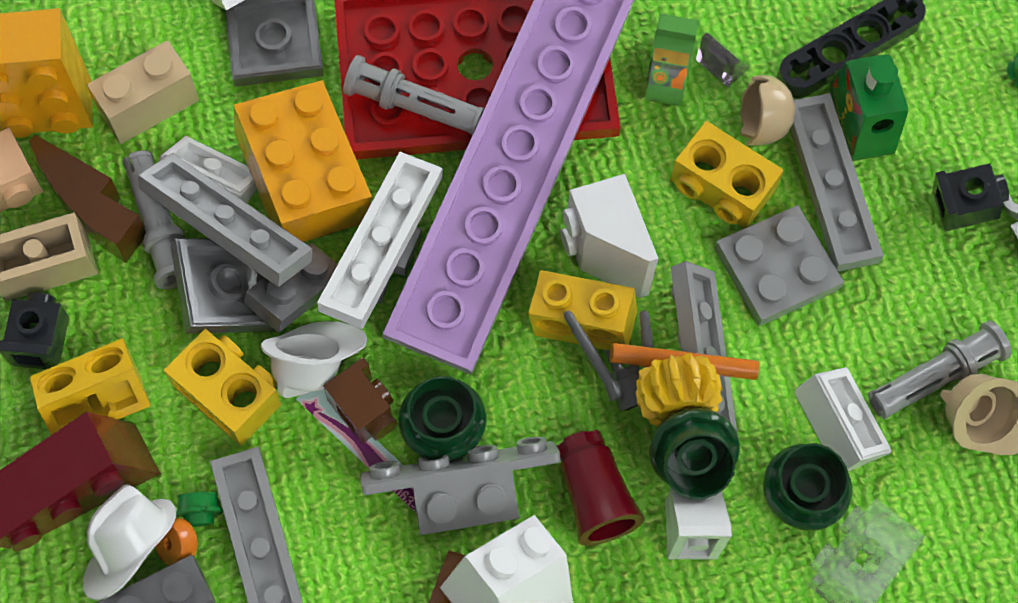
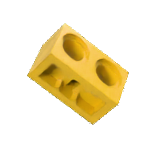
M705 121L675 160L670 181L686 197L699 199L713 208L716 215L729 224H738L745 229L751 225L776 191L784 170L713 124ZM704 162L711 165L714 169L705 171L698 168L695 164ZM734 188H747L753 195H741Z
M540 270L528 312L534 336L580 345L564 319V313L571 311L594 348L610 351L612 343L629 345L637 315L635 288Z
M205 328L164 369V372L171 385L237 444L242 446L282 405L275 389L277 382L262 366L257 365L252 369L240 358L244 354L231 339L225 335L217 339ZM208 362H218L221 364L219 370L211 376L198 375L200 368ZM252 392L256 394L255 400L246 407L232 405L235 397L240 393Z
M123 338L30 376L37 409L51 435L86 411L119 420L151 406L141 375Z

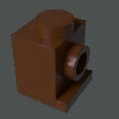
M364 357L323 385L327 401L361 444L371 437L374 440L383 438L398 423L392 415L391 407L389 406L394 402L392 396L378 379L370 382L372 380L370 367Z

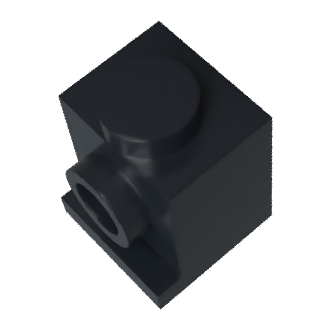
M991 163L947 174L945 170L935 173L932 192L945 232L1000 219L1004 206L1003 202L1009 200V190L1004 175H994ZM979 188L981 189V193L979 194H971L968 192Z
M30 292L27 294L26 300L12 299L4 339L0 341V353L10 366L46 370L60 364L69 316L61 303H56L57 299L46 293ZM30 323H38L34 328L29 329Z

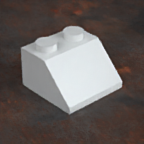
M622 174L571 189L568 209L563 210L565 229L560 231L566 254L568 256L575 255L581 271L607 283L635 288V295L639 298L648 296L658 256L626 175Z
M535 515L466 555L440 587L451 603H573L567 555Z

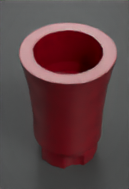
M593 430L574 433L564 438L563 442L556 446L560 452L561 463L559 468L572 505L579 544L585 546L603 544L633 532L644 523L645 517L631 496L618 470L610 447L605 445L600 431Z

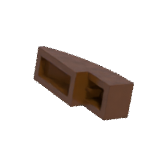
M34 134L29 141L40 168L65 210L69 214L75 212L87 230L88 235L102 248L127 263L144 240L143 238L146 234L140 216L117 203L120 200V196L109 176Z

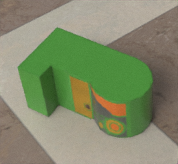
M659 14L647 77L648 86L645 100L681 106L699 20Z

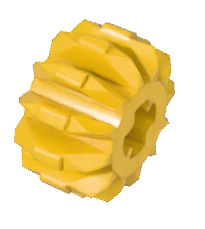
M687 353L681 357L670 355L665 360L655 359L651 362L650 367H644L639 371V379L636 381L637 391L635 393L638 407H641L642 416L648 418L650 424L660 425L667 416L682 409L702 407L717 412L719 410L718 404L722 401L720 375L716 373L715 365L710 364L708 357L704 356L693 357L691 353Z

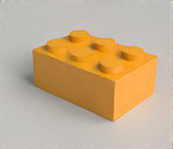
M60 8L0 13V132L10 128L15 138H23L38 132L73 133L81 128L93 127L92 96L86 85L92 82V79Z
M323 80L234 104V132L270 220L302 242L360 225L371 205L372 195Z

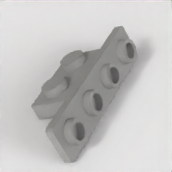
M529 437L517 441V447L497 450L495 445L476 446L468 451V455L453 461H449L447 455L436 460L420 457L418 459L419 463L399 466V463L396 461L380 462L371 465L368 472L360 474L363 495H370L413 487L420 535L518 519L519 513L512 470L561 462L560 452L554 441L546 442L544 437Z

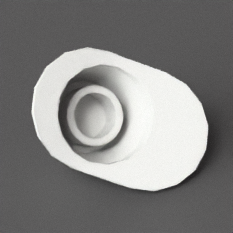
M332 321L315 322L298 327L281 336L266 339L262 342L261 349L270 356L271 373L277 382L279 395L290 398L313 391L324 390L323 385L336 377L341 361L358 353L365 347L367 336L363 330L347 323Z
M126 484L120 487L93 514L87 530V544L93 553V557L87 566L83 578V591L89 599L99 601L112 596L135 574L151 550L171 529L176 519V507L170 500L158 499L151 501L136 488Z

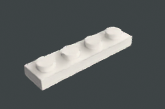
M399 152L317 302L318 312L363 329L442 180L443 168Z

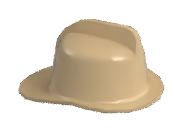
M973 374L962 379L952 391L942 390L940 396L946 402V419L952 427L953 437L958 445L970 450L997 455L1018 454L1017 381L995 378L985 374Z

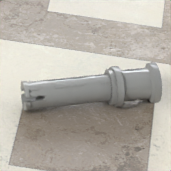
M356 55L351 62L343 85V93L348 96L356 93L378 101L380 108L386 110L398 106L431 120L469 132L471 135H473L484 111L483 107L468 104L444 93L405 80V75L398 69L394 68L391 71H387L368 64L365 61V57ZM369 79L371 81L379 83L380 85L377 86L364 80ZM401 92L407 93V94H409L410 96H409V97L403 96V95H401ZM423 99L436 105L442 106L444 108L455 111V113L452 114L447 111L438 109L436 107L420 102V100Z
M136 151L129 154L130 158L125 157L123 159V165L129 177L135 201L144 223L146 234L142 244L145 252L152 256L157 272L154 275L156 286L160 289L178 288L171 245L175 239L186 238L183 230L179 226L174 225L169 210L139 189L138 175L153 166L154 162L149 151Z
M988 320L980 325L978 332L961 341L953 339L946 343V346L943 347V353L904 373L886 385L868 392L869 401L877 415L881 416L882 419H886L900 411V409L933 393L951 381L953 382L956 379L962 380L969 375L977 374L978 369L995 360L1002 362L1010 358L1012 351L1009 340L995 322Z

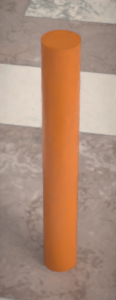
M612 343L610 350L611 363L650 367L651 362L655 359L665 360L670 355L681 357L691 353L693 357H708L710 364L715 365L716 373L720 376L756 380L759 374V361L619 343Z

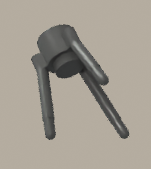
M643 310L639 315L642 346L653 348L649 313ZM566 311L564 319L605 385L610 401H616L619 412L638 407L635 391H637L636 381L639 379V366L630 365L623 368L622 364L611 363L610 351L604 350L613 370L610 374L571 311Z

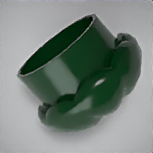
M448 376L433 377L415 386L403 400L398 418L399 429L406 444L421 457L436 460L448 455L449 461H453L465 456L469 450L474 449L478 445L486 429L487 414L481 397L471 386L459 379Z
M694 407L678 410L667 416L654 431L649 448L650 463L657 476L669 484L678 495L690 500H704L718 495L729 485L733 478L740 451L739 437L733 425L725 417L711 409Z
M811 443L787 447L772 458L764 474L763 490L771 511L779 520L793 528L815 531L830 527L844 516L851 503L852 482L847 466L841 456L828 446Z

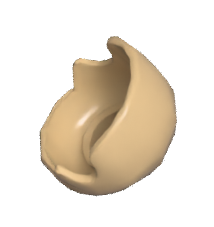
M769 75L753 76L741 98V118L744 127L741 129L740 134L751 139L747 141V145L772 144L785 137L794 122L795 104L792 94L779 79Z

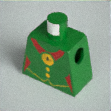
M888 54L845 62L830 83L829 90L852 161L895 154L908 115V105L898 77V68L894 64L893 58Z

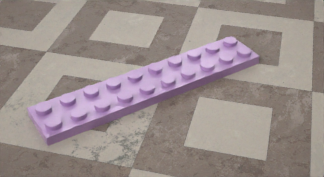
M635 0L533 1L383 332L384 339L472 375Z

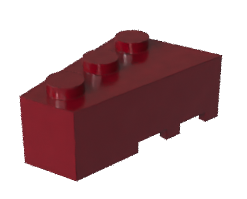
M86 411L0 470V548L13 549V551L27 549L38 543L43 535L102 505L120 487L127 484L135 488L161 474L137 426Z

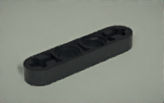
M883 0L786 56L782 60L776 78L787 86L793 98H803L831 83L845 62L877 56L913 35L919 29L926 13L923 0ZM897 10L900 13H906L907 11L911 13L910 18L906 15H902L899 18L895 19L892 23V26H890L889 22L892 21ZM861 27L874 28L879 33L880 40L876 42L864 41L859 37L857 30ZM827 47H836L844 53L845 60L840 63H832L824 58L822 50ZM812 61L814 67L808 71L804 81L800 77H795L794 79L790 77L791 70L796 74H801L809 69Z

